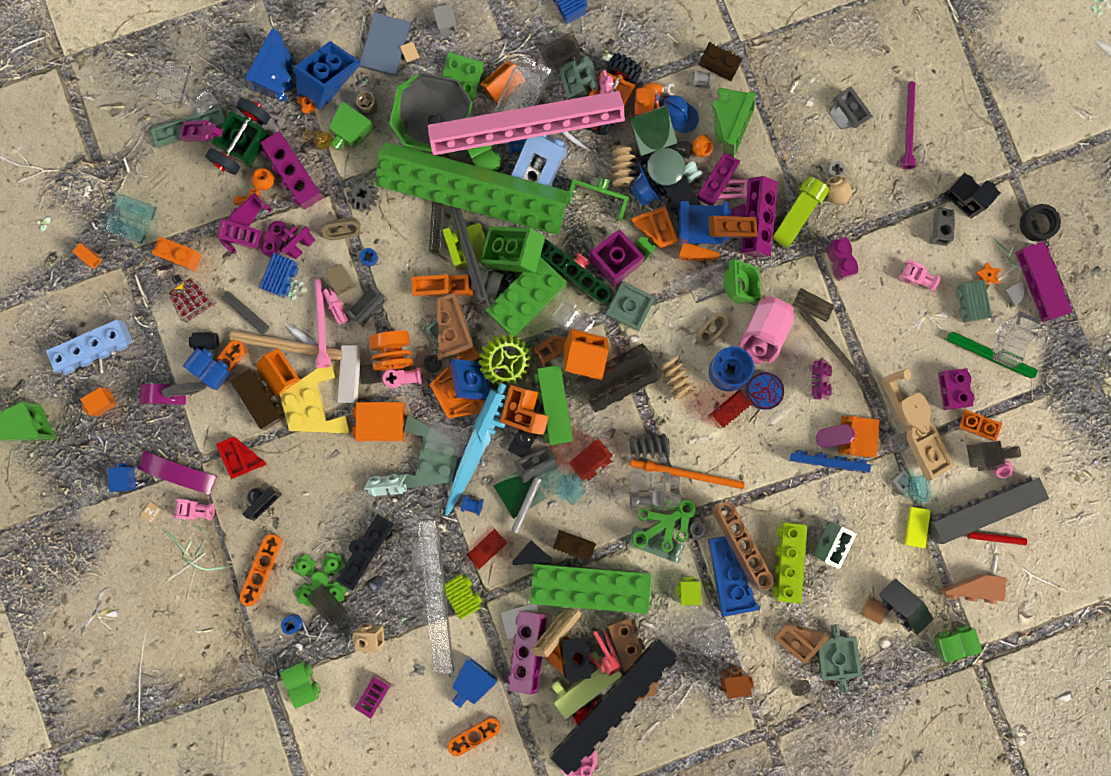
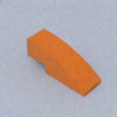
M469 274L411 277L412 296L444 297L452 293H456L457 296H473V290H471L472 280Z

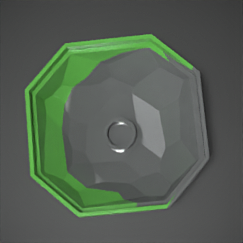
M420 72L397 87L389 124L404 147L432 152L428 125L470 118L473 102L458 80Z

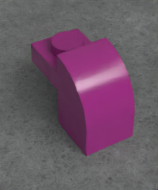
M143 384L140 385L139 404L186 405V395L165 398L163 397L162 390L172 385Z

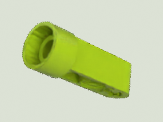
M808 176L798 190L800 195L773 235L772 240L787 249L816 205H821L829 192L828 186L816 178Z

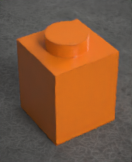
M99 387L80 399L83 403V410L90 416L98 417L118 405L109 389Z

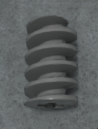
M665 433L661 434L660 439L657 434H654L653 439L647 434L645 440L642 435H639L637 441L634 435H631L629 442L631 458L635 454L636 459H639L640 454H643L644 459H647L648 453L651 454L652 458L655 457L656 453L662 458L663 452L666 453L667 457H670L669 438L667 439Z

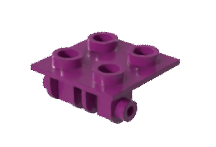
M821 358V361H814V365H812V375H821L812 376V379H820V382H812L814 385H820L812 386V396L815 400H821V398L829 400V396L832 395V385L829 384V376H832V365H829L828 361Z

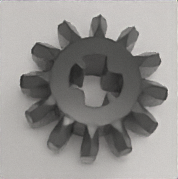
M363 179L360 184L356 180L355 187L353 185L349 186L352 191L347 192V196L350 197L348 202L353 204L352 207L355 210L359 208L361 212H364L366 207L368 211H371L370 205L377 206L374 200L380 199L379 195H377L379 190L377 187H374L373 182L367 184L366 179ZM365 193L366 197L362 199L361 194Z

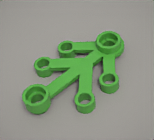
M684 499L679 503L666 501V509L676 511L671 515L651 512L645 508L641 509L638 513L639 520L647 521L649 519L660 522L645 533H635L632 538L634 547L638 549L644 548L650 538L666 528L661 550L664 553H669L673 548L674 523L680 518V530L677 532L676 538L679 542H685L689 537L687 532L689 518L693 517L696 513L695 504L688 499ZM683 507H688L689 512H684ZM645 512L647 517L643 518L640 513ZM679 533H684L686 538H680ZM641 538L643 543L638 544L636 539ZM665 543L669 544L670 549H665L663 545Z

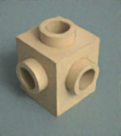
M361 624L353 632L352 636L355 651H362L366 654L378 652L385 644L383 625Z

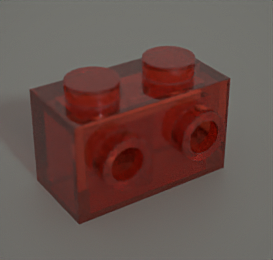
M597 438L568 464L582 481L585 479L590 481L597 475L595 471L600 466L604 469L612 462L610 458L613 455Z

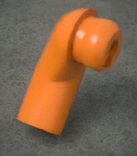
M252 188L246 197L234 196V205L240 206L253 193L261 197V193L258 189Z

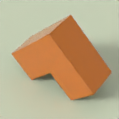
M79 243L72 251L94 269L102 261L94 250L82 243Z

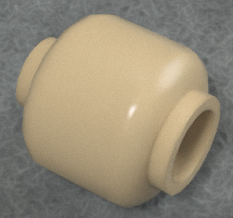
M835 175L829 178L826 186L829 188L827 196L831 203L841 205L846 203L852 196L853 191L846 177Z

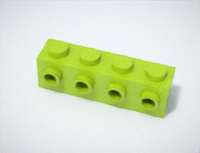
M780 522V526H777L776 537L779 540L778 545L775 546L777 565H774L773 576L776 577L775 584L772 585V596L778 602L802 604L807 525Z

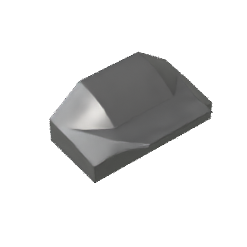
M852 86L835 96L830 115L840 129L857 128L873 117Z

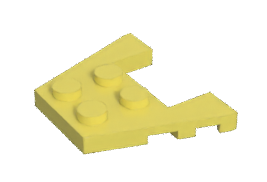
M332 362L331 367L317 368L280 393L289 431L351 433L347 416L327 421L317 384L336 378Z

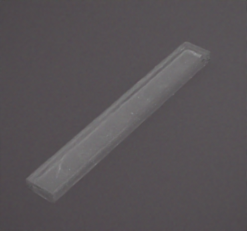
M438 519L417 520L433 671L434 674H452L454 672Z

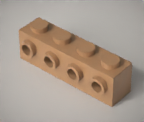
M629 616L607 624L624 672L643 653L642 650L645 649L642 638L638 639L635 632L639 631L636 622L631 620ZM653 682L648 687L650 690L643 698L639 697L636 702L658 694L656 690L659 687L658 682L656 684Z

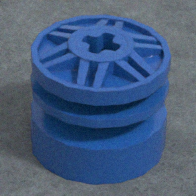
M730 346L722 349L709 365L708 374L710 381L721 391L731 392L738 390L750 380L754 372L753 359L746 350L740 347ZM728 368L732 369L733 372L726 373L725 370Z

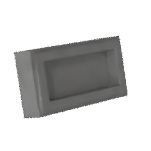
M203 382L176 384L162 390V394L165 398L191 395L205 390L207 387Z

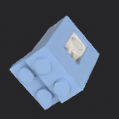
M547 135L527 138L511 176L551 186L562 160L568 154V146L564 144L565 141L557 137L553 139ZM536 154L540 155L539 157L537 156V158L535 159L536 161H535L534 165H532V162H533V160H534V158H535V155H536ZM544 158H546V159H547L546 164H545L543 170H541L542 165H544V164H543V162L545 161ZM530 171L536 172L537 180L531 179Z

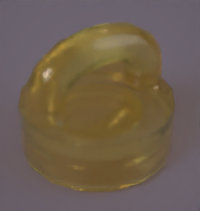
M318 130L313 133L315 138L314 144L318 149L324 150L331 146L330 143L333 137L329 132Z

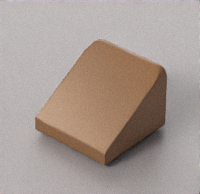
M868 597L860 614L881 625L886 609L881 603Z

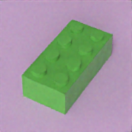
M540 256L536 273L523 272L486 309V312L503 330L511 334L513 338L517 337L567 287V281Z

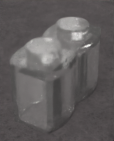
M564 300L550 317V320L568 335L571 329L588 333L594 325L593 317L586 312L581 313L578 311V306L571 300L568 302Z

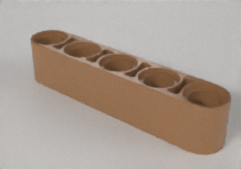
M730 502L717 503L713 508V514L749 582L757 589H769L773 584V577L735 506ZM723 506L727 508V514L725 516H723L721 513V508ZM733 523L737 527L735 533H732L730 529ZM741 541H744L746 544L743 551L740 549ZM751 558L755 560V565L753 568H751L749 565V561ZM761 575L764 577L762 585L759 584V577Z

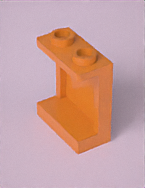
M356 402V407H353V418H356V426H353V438H356L357 442H405V403Z

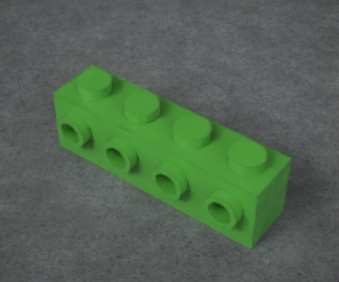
M561 366L539 368L538 374L534 375L536 385H540L541 392L538 393L539 404L544 405V411L541 414L549 416L547 421L548 430L544 431L545 440L550 442V446L573 442Z

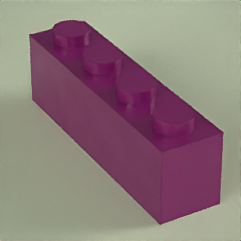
M1042 241L1015 252L1042 323L1072 313L1071 302L1065 295L1064 285L1059 280L1057 267L1051 260L1050 250L1045 245V242Z

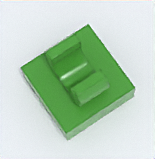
M641 236L634 245L643 254V262H645L655 251L656 245H651L647 241L648 237L644 238Z

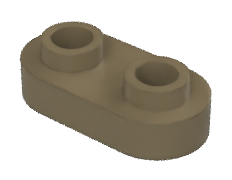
M354 217L329 220L323 224L322 234L328 240L355 237L360 233V222Z
M720 312L713 314L697 331V342L702 346L711 345L727 328L729 324L728 317ZM715 320H720L721 326H716ZM707 334L708 340H704L702 335Z

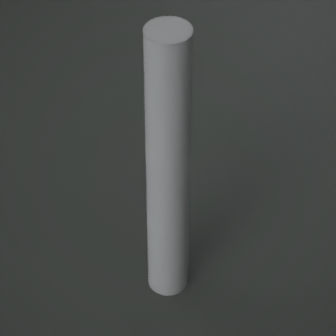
M534 477L511 531L519 533L541 479Z

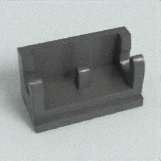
M371 285L368 291L346 313L363 327L388 299L375 286Z

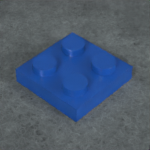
M460 359L450 361L456 398L486 400L490 392L488 379L484 377L485 373H482L480 370L482 366L479 362Z

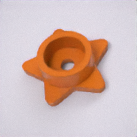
M986 262L984 269L976 272L981 281H986V285L989 283L997 285L999 284L997 275L1001 269L992 268Z

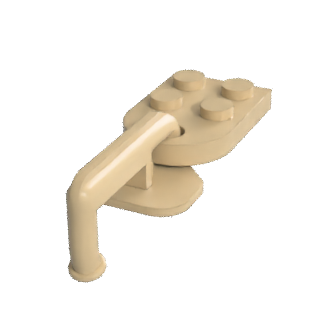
M906 368L884 377L882 384L902 425L907 429V441L926 481H929L955 465L936 427L930 422L931 409L925 397L920 393H915L905 399L903 398L896 381L910 379L911 372Z

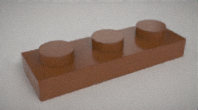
M708 217L710 237H758L756 217Z

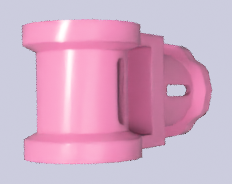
M905 261L906 266L898 279L916 287L921 284L933 292L940 282V276L927 273L928 269L916 261Z
M417 367L415 370L408 371L388 370L383 375V382L391 389L410 383L422 384L421 369ZM391 375L397 378L394 380L393 384L390 381H388V379L391 378Z
M175 498L177 504L173 518L197 519L200 517L206 518L209 521L212 520L215 511L213 503L206 505L200 504V501Z

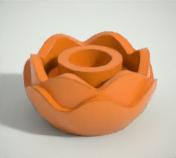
M707 134L698 135L697 139L692 143V152L699 158L709 155L713 149L712 139Z
M259 168L251 175V184L258 190L265 191L271 188L275 181L274 174L265 168Z

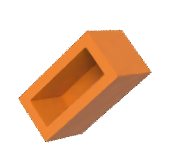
M160 236L152 251V254L156 257L194 272L202 254L194 249Z

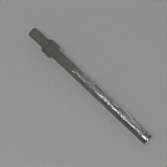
M805 307L799 311L805 321L856 379V384L861 389H864L873 400L878 397L879 394L869 384L868 378L862 376Z

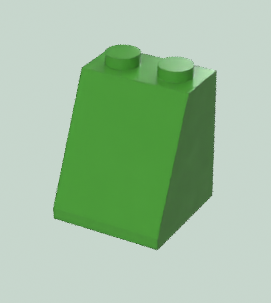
M20 402L0 412V441L56 439L41 404Z

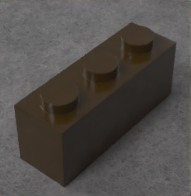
M249 368L230 380L260 430H267L285 418L282 414L284 410L279 403H275L273 400L274 394L271 389L263 384L264 378L258 370L255 371Z

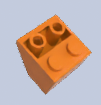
M571 329L564 344L565 371L602 380L609 351L608 338Z

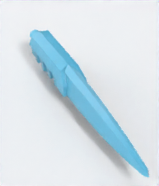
M500 383L497 390L490 389L472 428L473 433L451 488L445 510L446 516L450 514L467 486L486 446H488L491 440L490 434L494 435L496 432L493 430L494 427L497 426L503 429L506 425L498 419L499 416H502V410L507 399V395L504 393L508 385Z

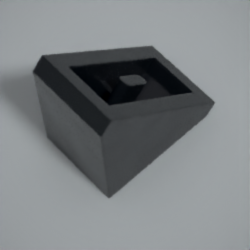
M530 540L512 562L513 565L552 563V557L533 540Z

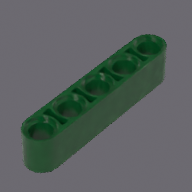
M544 240L543 245H546L548 249L545 252H541L540 256L559 275L595 303L604 305L609 301L611 292L605 284L549 240ZM559 256L562 258V262L555 264L552 262V258ZM575 268L577 274L570 276L567 273V269ZM588 279L592 282V286L586 288L581 282ZM599 291H604L607 297L599 299L596 294Z

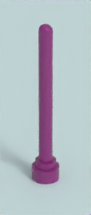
M914 81L908 83L905 155H903L900 162V168L906 170L916 168V159L913 155L916 86Z

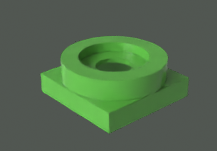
M736 259L728 261L729 268L725 271L723 278L724 288L728 297L737 304L746 302L756 306L761 300L759 268ZM738 278L741 279V281L743 282V290L741 289L740 281H738Z

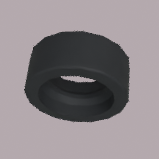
M1038 204L1023 213L1019 226L1022 234L1027 239L1041 242L1057 234L1061 226V218L1054 207L1048 204ZM1040 212L1048 218L1050 227L1046 233L1040 234L1032 228L1030 220L1034 213Z

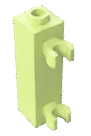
M597 652L591 653L590 655L602 665V659ZM596 666L593 669V673H591V678L578 680L566 690L560 681L556 680L552 683V688L559 696L554 699V704L563 717L567 719L619 679L622 673L619 670L617 673L608 676L607 673L602 674Z

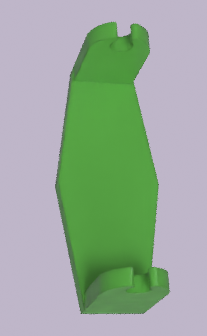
M598 177L596 186L580 180H572L567 204H570L575 186L578 184L624 199L618 220L622 221L629 196L607 190L610 180L605 179L602 184L604 178Z

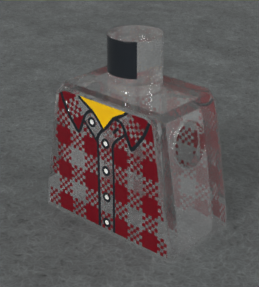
M181 274L171 278L175 288L170 290L168 294L181 321L187 323L217 303L193 278L185 280Z

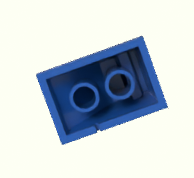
M270 30L245 80L252 91L256 93L258 91L284 102L288 97L284 93L285 90H291L294 86L289 75V70L292 69V60L289 48L284 45L283 38L278 31Z
M332 41L328 42L294 66L293 72L296 74L297 95L306 96L320 110L324 107L325 102L328 104L332 101L336 93L356 69L359 68L360 61Z

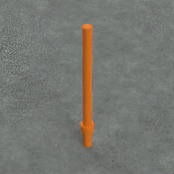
M631 459L630 462L631 467L645 469L644 471L652 473L655 471L739 489L744 488L743 481L654 464V461L649 460L645 462Z

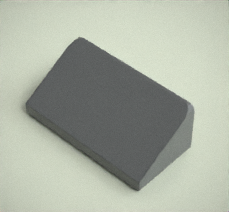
M547 446L514 461V464L522 481L525 483L534 479V477L557 467V459Z

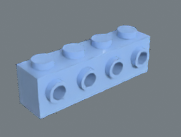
M117 319L46 350L54 372L67 375L73 373L75 368L79 366L91 365L92 361L97 358L103 359L109 357L113 351H122L128 348V345L133 343V340L125 322Z

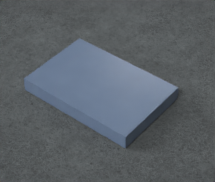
M374 13L360 61V67L397 76L403 55L400 46L406 44L411 23Z

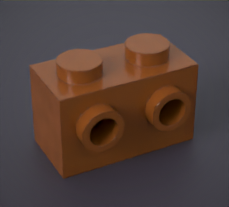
M730 666L727 667L726 671L719 672L721 689L728 699L752 695L751 689L754 688L752 677L742 668Z

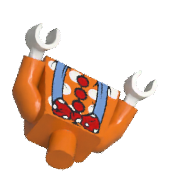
M647 82L642 86V89H637L635 116L659 108L660 93L663 96L674 95V93L670 92V88L675 87L674 84L662 85Z

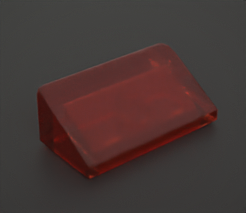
M494 529L467 554V557L479 570L508 542Z

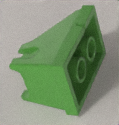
M719 88L716 94L720 98L712 102V108L714 109L712 117L715 119L714 132L718 143L722 144L723 152L735 157L755 110L756 93Z

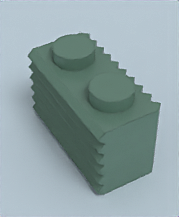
M985 280L963 283L957 286L955 294L957 300H960L961 308H959V315L964 323L992 318Z

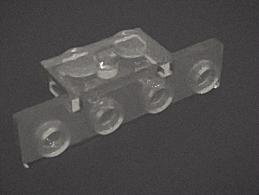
M740 256L670 281V294L675 295L689 290L695 303H699L726 293L723 278L725 271L729 268L728 261L733 259L741 261Z

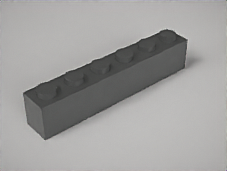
M1031 475L1023 477L1015 485L1014 483H1009L1002 486L1003 490L998 492L993 490L985 493V497L982 499L974 498L967 501L968 504L963 507L961 505L949 509V513L933 515L932 520L929 521V528L936 543L945 544L1049 500L1040 477H1031Z

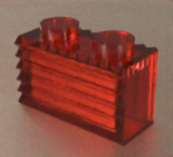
M739 390L708 416L719 429H723L731 421H734L737 416H740L743 411H746L749 406H752V402Z

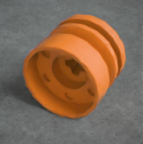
M388 331L368 337L370 350L379 351V354L373 355L371 360L381 361L372 364L373 370H400L413 365V359L405 358L411 356L412 352L402 350V348L410 345L408 331Z

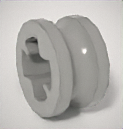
M840 161L831 163L827 168L828 177L831 178L836 175L835 171H832L835 166L837 170L841 171L837 175L843 176L846 172L845 165Z

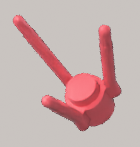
M604 630L603 633L611 654H609L598 633L594 631L593 634L605 657L601 660L602 665L590 654H588V659L600 669L602 674L607 673L608 676H611L621 669V662L616 655L607 631Z

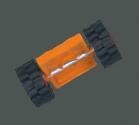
M614 53L605 68L607 70L606 74L613 78V87L609 92L620 91L625 109L636 89L635 84L642 73V68H640L639 64H636L635 60L632 61V58H627L624 54ZM598 84V90H591L588 96L600 94V85ZM613 123L588 127L587 129L605 136L610 131Z

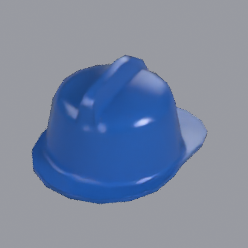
M671 95L660 100V107L666 105L674 130L680 133H688L696 128L699 119L697 111L682 97Z
M638 162L642 173L633 182L632 190L634 196L642 206H646L657 199L663 202L643 166Z

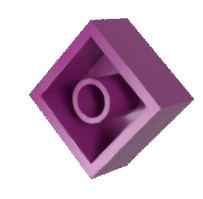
M619 229L590 251L589 260L608 282L615 287L643 264L644 256Z

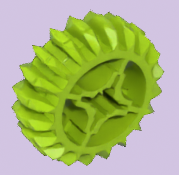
M501 334L500 339L497 336H493L494 342L487 340L489 346H482L485 353L479 354L483 358L478 361L482 366L480 370L482 373H485L484 377L486 379L490 378L491 383L496 382L497 385L504 383L509 386L511 381L513 384H516L515 378L522 379L520 374L522 372L526 374L527 371L524 368L530 366L526 362L531 359L527 355L529 350L524 347L525 343L523 341L520 342L518 337L513 338L511 334H508L507 337ZM512 346L516 350L506 352L503 347ZM504 356L507 357L505 364L502 362L504 361ZM503 368L506 373L499 374L493 370Z

